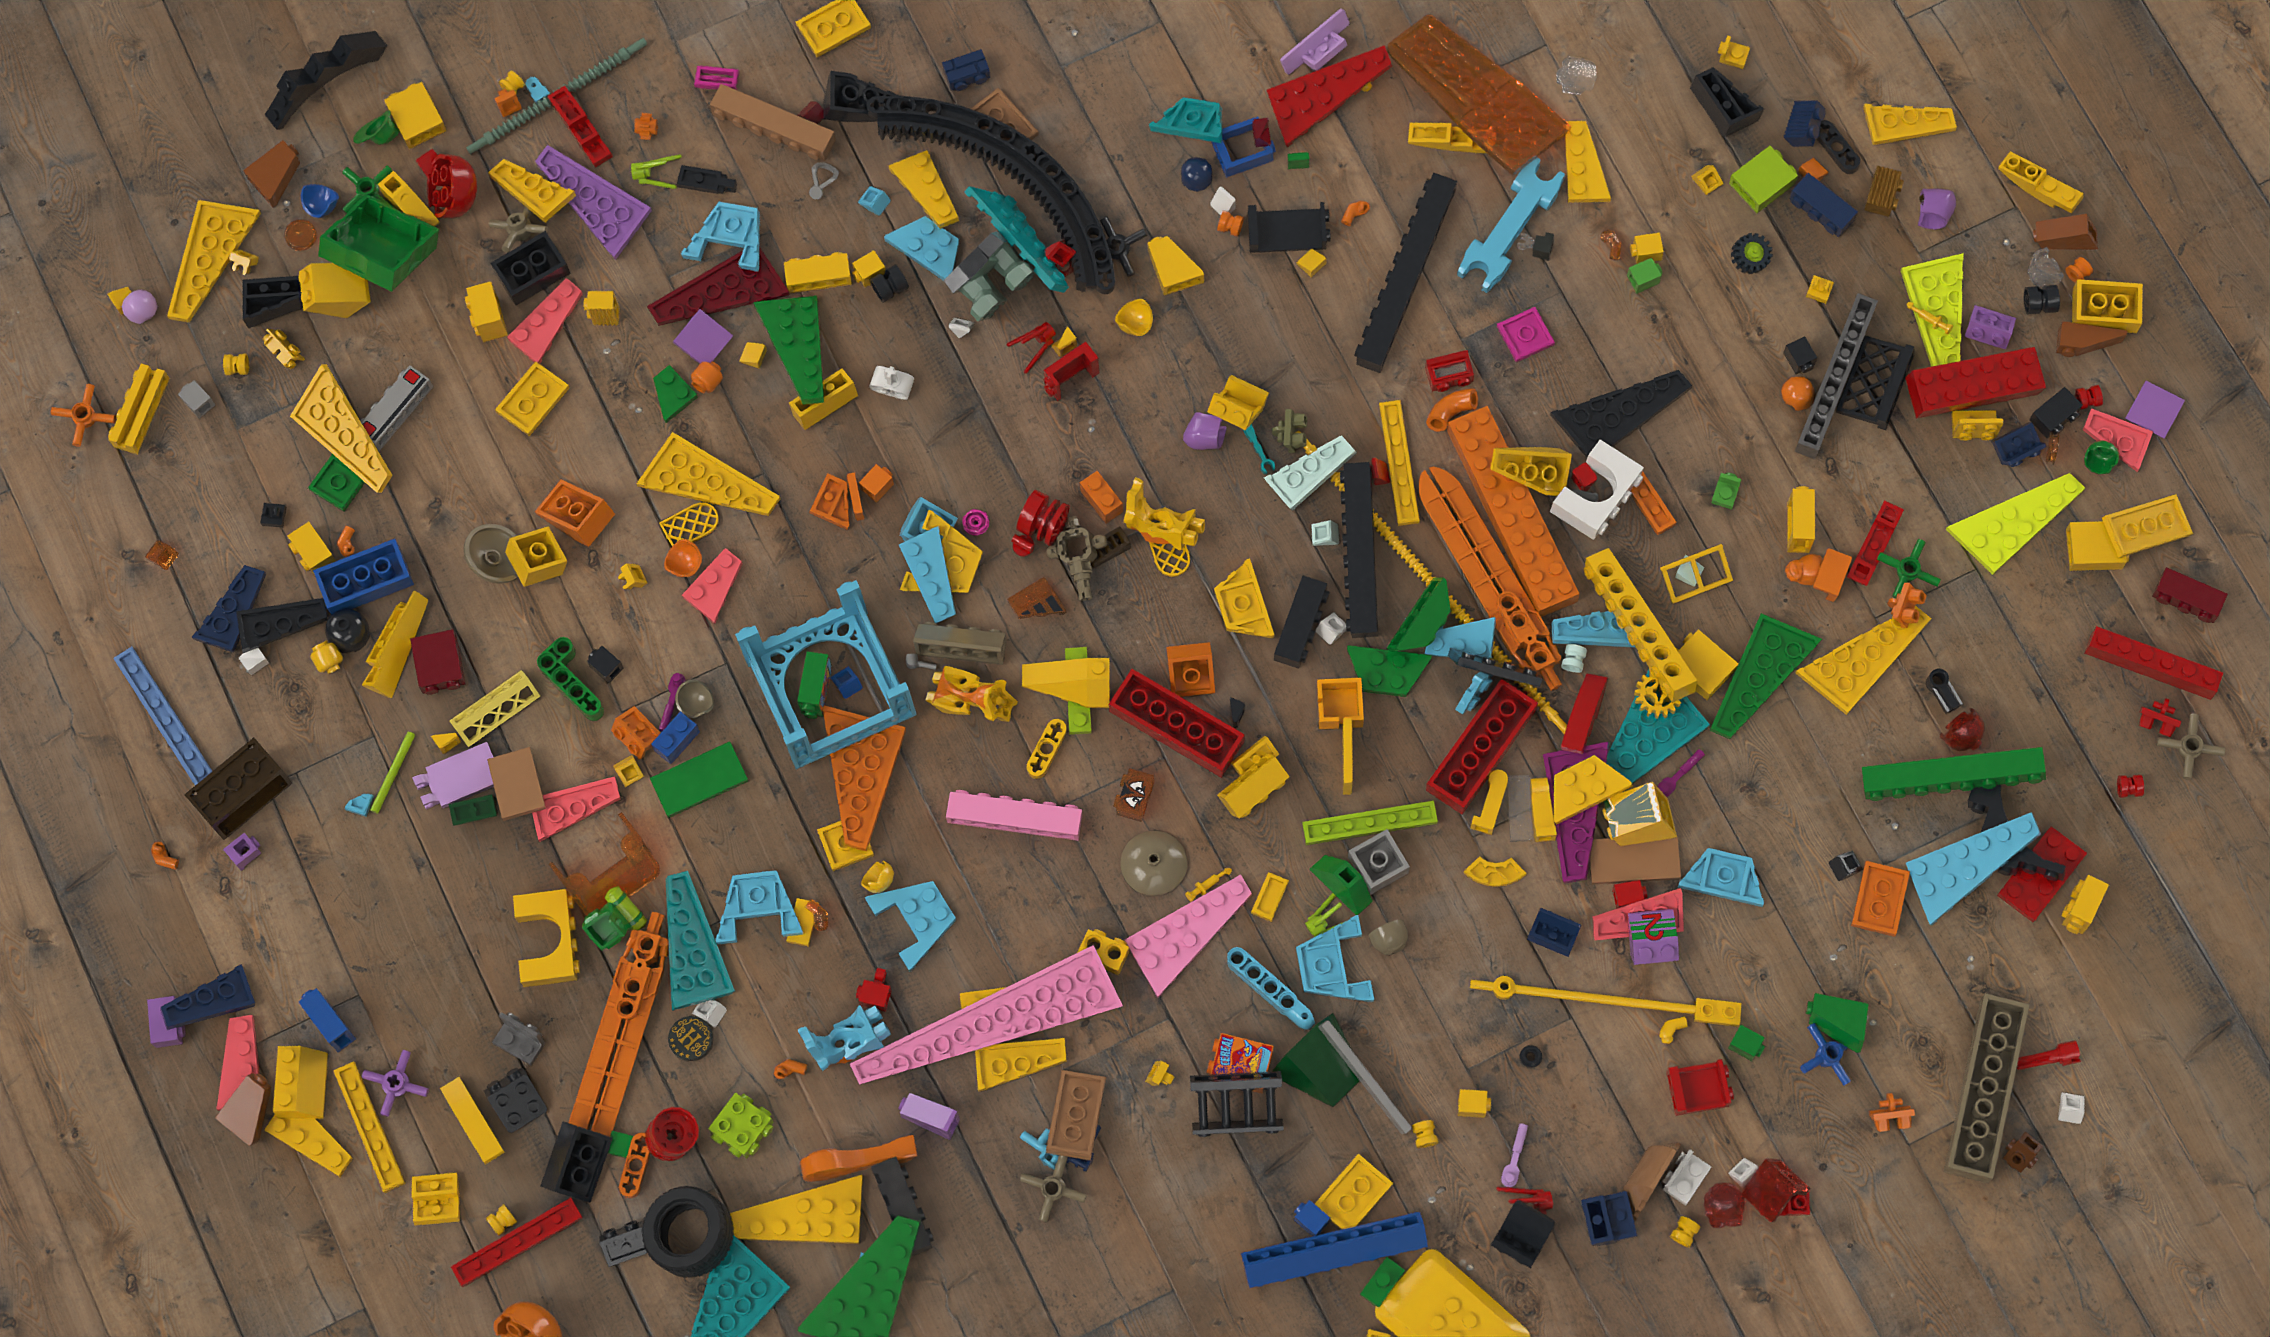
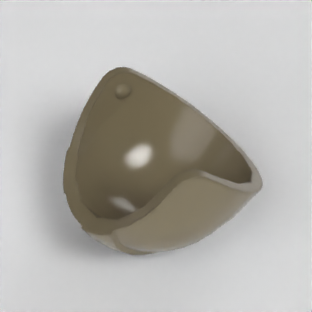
M699 680L685 681L679 686L675 695L678 710L688 718H699L710 712L714 706L712 692Z
M1395 920L1373 930L1369 934V940L1373 947L1382 954L1392 955L1405 948L1408 940V931L1403 920Z

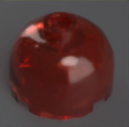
M1973 708L1969 709L1971 713L1967 714L1964 711L1948 723L1945 728L1949 730L1945 735L1941 732L1940 738L1951 749L1967 751L1971 748V750H1975L1982 744L1981 739L1985 733V725L1981 716Z

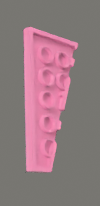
M1241 875L1125 939L1130 952L1157 998L1163 994V991L1173 983L1183 969L1194 960L1214 935L1224 927V924L1252 896Z

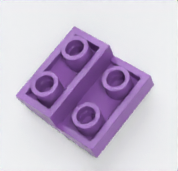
M2145 381L2125 419L2165 438L2185 400Z

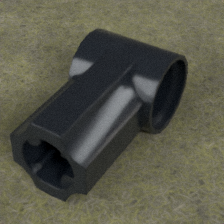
M1934 669L1926 679V687L1929 691L1933 692L1944 713L1947 714L1962 706L1963 703L1950 683L1948 673L1943 669ZM1932 677H1939L1942 680V684H1935Z

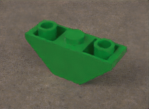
M1324 855L1309 869L1355 915H1359L1373 902L1363 876L1348 861Z

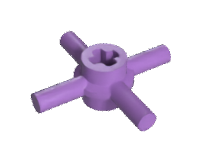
M402 1050L396 1070H391L385 1075L368 1070L363 1071V1079L382 1084V1088L387 1094L380 1112L383 1116L389 1117L395 1097L403 1095L406 1091L424 1097L428 1095L429 1088L409 1083L408 1076L404 1073L411 1055L409 1051ZM396 1080H398L400 1082L399 1085H395V1087H393L391 1083L393 1081L396 1082Z

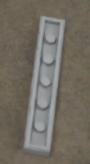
M1325 1021L1319 1025L1318 1028L1401 1134L1409 1132L1412 1128L1330 1021Z

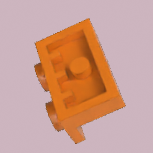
M635 706L615 718L611 729L614 736L621 740L630 753L639 760L644 758L646 751L652 748L651 743L661 733Z

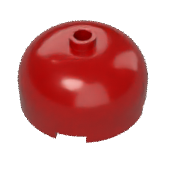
M439 154L432 161V164L435 166L432 175H428L427 178L429 207L434 206V216L437 218H458L466 214L474 204L477 194L476 174L466 159L457 155ZM437 186H443L442 190L435 189Z

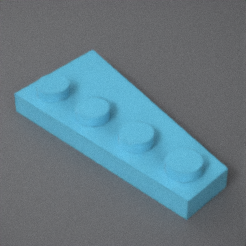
M939 526L899 544L935 623L937 624L956 615Z
M1592 612L1590 615L1585 616L1576 615L1554 619L1551 623L1552 643L1635 647V645L1632 646L1629 643L1625 630L1618 626L1613 612Z

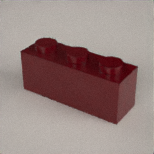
M2166 567L2161 574L2152 597L2156 598L2161 604H2170L2177 607L2182 613H2191L2198 616V619L2203 622L2214 623L2219 617L2228 594Z

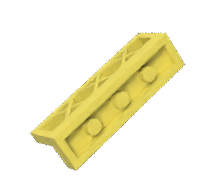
M521 670L450 720V723L466 745L470 747L538 699L540 695ZM528 686L533 694L526 699L519 698L520 691ZM506 700L513 701L512 709L508 712L501 711L502 703ZM488 713L495 714L494 722L482 724L485 715ZM470 726L477 727L476 734L470 739L463 733Z

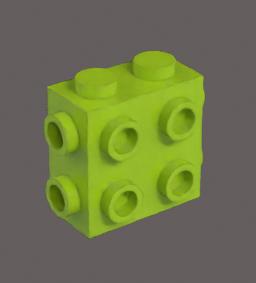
M735 1092L708 1130L712 1134L710 1138L716 1143L722 1145L724 1142L730 1147L728 1151L737 1158H740L742 1155L747 1159L749 1155L753 1156L760 1147L758 1143L763 1136L766 1138L774 1128L772 1124L774 1122L770 1117L772 1114L762 1106L758 1109L752 1105L754 1101L744 1093L740 1096Z

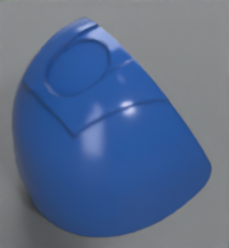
M309 184L305 185L301 190L303 209L314 218H323L329 215L336 207L339 199L336 191L323 185Z

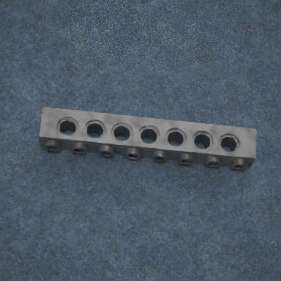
M1859 293L1857 294L1795 452L1812 459L1816 458L1878 300Z

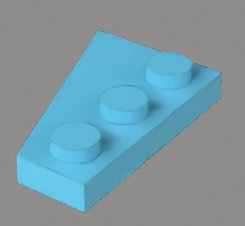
M1488 618L1438 630L1435 634V640L1426 646L1425 655L1448 657L1451 647L1471 652L1480 657L1492 658L1496 618Z

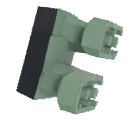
M999 231L991 233L944 279L952 293L961 292L973 302L970 314L978 322L991 318L994 315L993 313L999 309L998 306L1000 304L1004 305L1007 302V299L998 291L987 275L993 268L1005 277V284L1012 291L1022 290L1033 278V275L1036 274L1034 272L1035 266L1028 261H1024L1016 249L1009 244Z

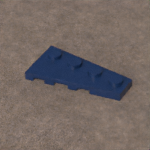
M244 565L229 585V590L216 603L215 609L210 615H207L203 621L204 624L198 632L196 631L193 634V640L234 653L240 639L236 611L253 608L266 577L265 571Z

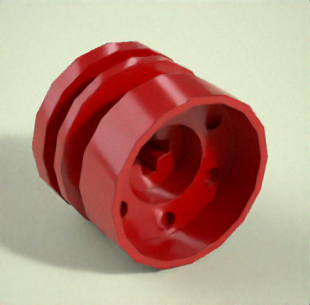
M1034 490L1020 513L1016 529L1018 532L1029 537L1038 530L1037 540L1043 541L1045 539V544L1052 546L1066 525L1070 505L1066 503L1060 505V500L1055 499L1048 506L1049 495Z
M670 1107L662 1110L651 1121L645 1132V1143L648 1150L654 1157L662 1161L672 1162L681 1159L695 1145L698 1138L699 1127L697 1121L689 1111L680 1107ZM669 1133L673 1135L671 1140L666 1138Z

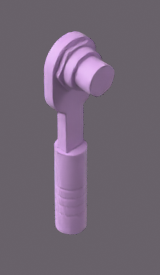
M1519 1124L1512 1150V1159L1510 1164L1505 1166L1501 1178L1502 1184L1505 1187H1513L1517 1183L1519 1169L1516 1165L1519 1154L1522 1152L1528 1125Z

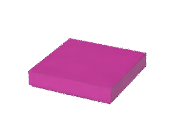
M1536 307L1497 324V329L1515 362H1519L1555 344Z

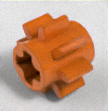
M642 113L640 118L635 119V134H639L641 139L651 140L652 135H657L658 120L653 119L651 113Z

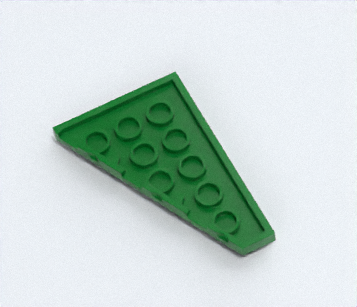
M898 1215L798 1327V1332L816 1337H889L921 1221Z

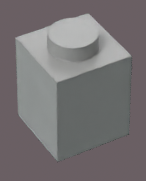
M195 380L183 386L181 392L178 393L185 405L199 419L215 406L211 397Z

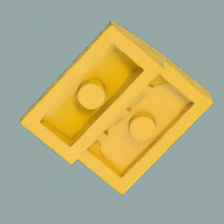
M457 1173L412 1177L414 1226L460 1221Z

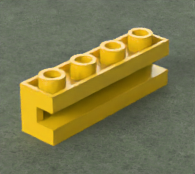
M141 363L139 369L134 372L132 386L126 391L123 407L119 408L116 416L117 421L114 427H111L108 434V440L114 448L138 455L170 379L164 370L157 368L154 371L148 365Z

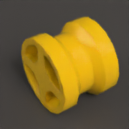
M511 70L507 73L505 79H501L498 82L502 89H506L507 92L514 90L515 94H517L518 89H522L525 86L524 81Z

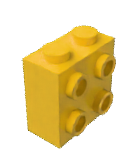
M2090 875L2084 880L2080 879L2070 895L2074 899L2069 901L2061 916L2064 917L2062 925L2066 926V929L2074 934H2083L2092 923L2109 884Z

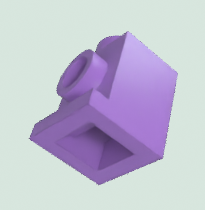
M243 833L223 850L242 871L247 864L261 854L258 849L261 845L254 836L249 838ZM245 849H249V851H247V852L243 855V851H244Z

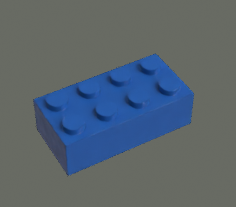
M396 539L313 570L326 607L331 615L341 609H354L414 585Z

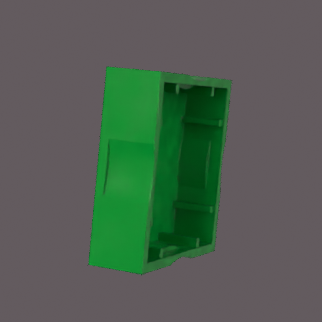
M365 194L350 208L349 212L342 219L336 221L320 236L318 256L392 292L437 248L439 229Z

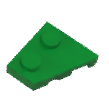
M670 365L653 378L663 419L666 423L698 398L693 389Z

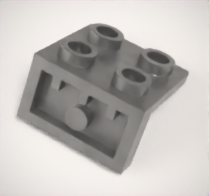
M501 1012L499 1017L504 1024L492 1043L532 1066L546 1044L542 1039V1034L538 1032L539 1029L529 1023L525 1026L519 1021L520 1018L508 1012L506 1015Z

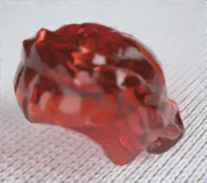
M1717 1183L1705 1194L1703 1206L1711 1227H1736L1742 1224L1745 1198L1734 1184Z

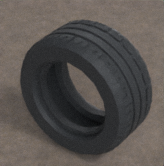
M681 1186L668 1190V1192L660 1195L655 1200V1203L651 1204L646 1217H644L642 1240L646 1252L657 1265L679 1277L692 1278L708 1274L713 1268L715 1269L721 1264L725 1256L727 1257V1252L730 1251V1246H732L734 1226L729 1211L716 1197L698 1187ZM697 1209L703 1211L708 1219V1232L705 1241L698 1249L691 1253L682 1255L673 1253L668 1244V1232L671 1223L678 1215L687 1210Z

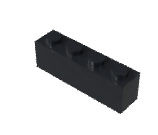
M1302 575L1274 653V661L1298 669L1301 662L1305 663L1309 652L1306 650L1308 642H1313L1316 633L1313 627L1315 623L1319 624L1323 611H1320L1322 603H1327L1330 594L1327 591V583Z

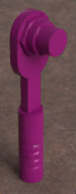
M675 673L670 679L668 690L671 694L658 729L661 732L670 723L674 711L675 695L679 686L686 681L682 674Z
M1698 749L1672 778H1664L1657 785L1666 797L1676 789V782L1705 756L1703 751Z

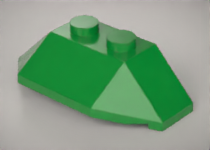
M1444 577L1431 580L1388 645L1387 649L1389 651L1426 647L1435 640L1436 632L1446 623L1447 616L1451 611L1447 580Z

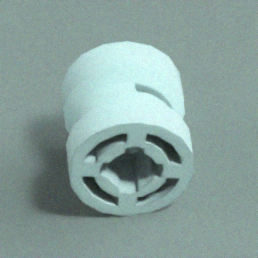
M1575 644L1566 645L1564 652L1566 657L1562 660L1561 667L1570 672H1582L1584 666L1582 661L1586 658L1587 649Z

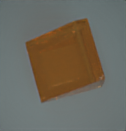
M156 540L145 555V558L160 568L168 570L177 558L178 552L170 545Z

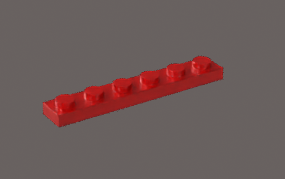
M569 1198L452 1265L451 1269L463 1288L578 1222L583 1217L573 1199Z

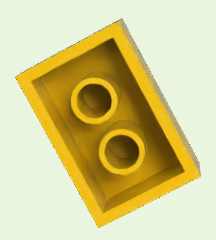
M2077 279L2072 289V323L2127 330V333H2137L2142 325L2143 284Z

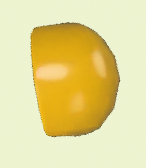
M884 860L882 861L884 864L875 862L861 881V886L872 893L885 891L893 882L894 871L892 866Z

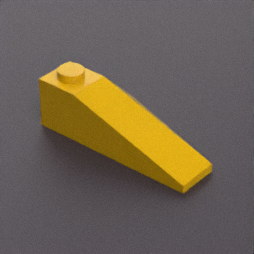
M1083 658L1023 664L1022 687L1046 695H1053L1064 701L1078 703L1086 708H1109L1110 659Z

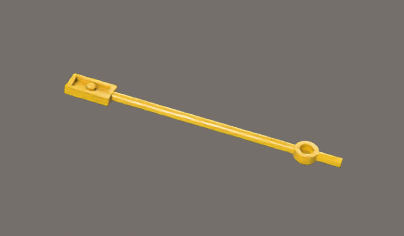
M1500 976L1494 982L1471 980L1470 989L1493 991L1494 995L1501 1000H1507L1513 994H1523L1694 1014V1022L1740 1026L1742 1003L1696 998L1695 1005L1515 985L1513 979L1508 976ZM1505 983L1509 988L1502 990L1500 985Z

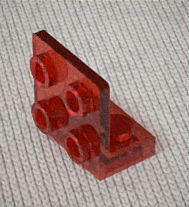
M1765 1158L1742 1191V1196L1769 1222H1775L1792 1196H1806L1811 1188L1780 1159Z

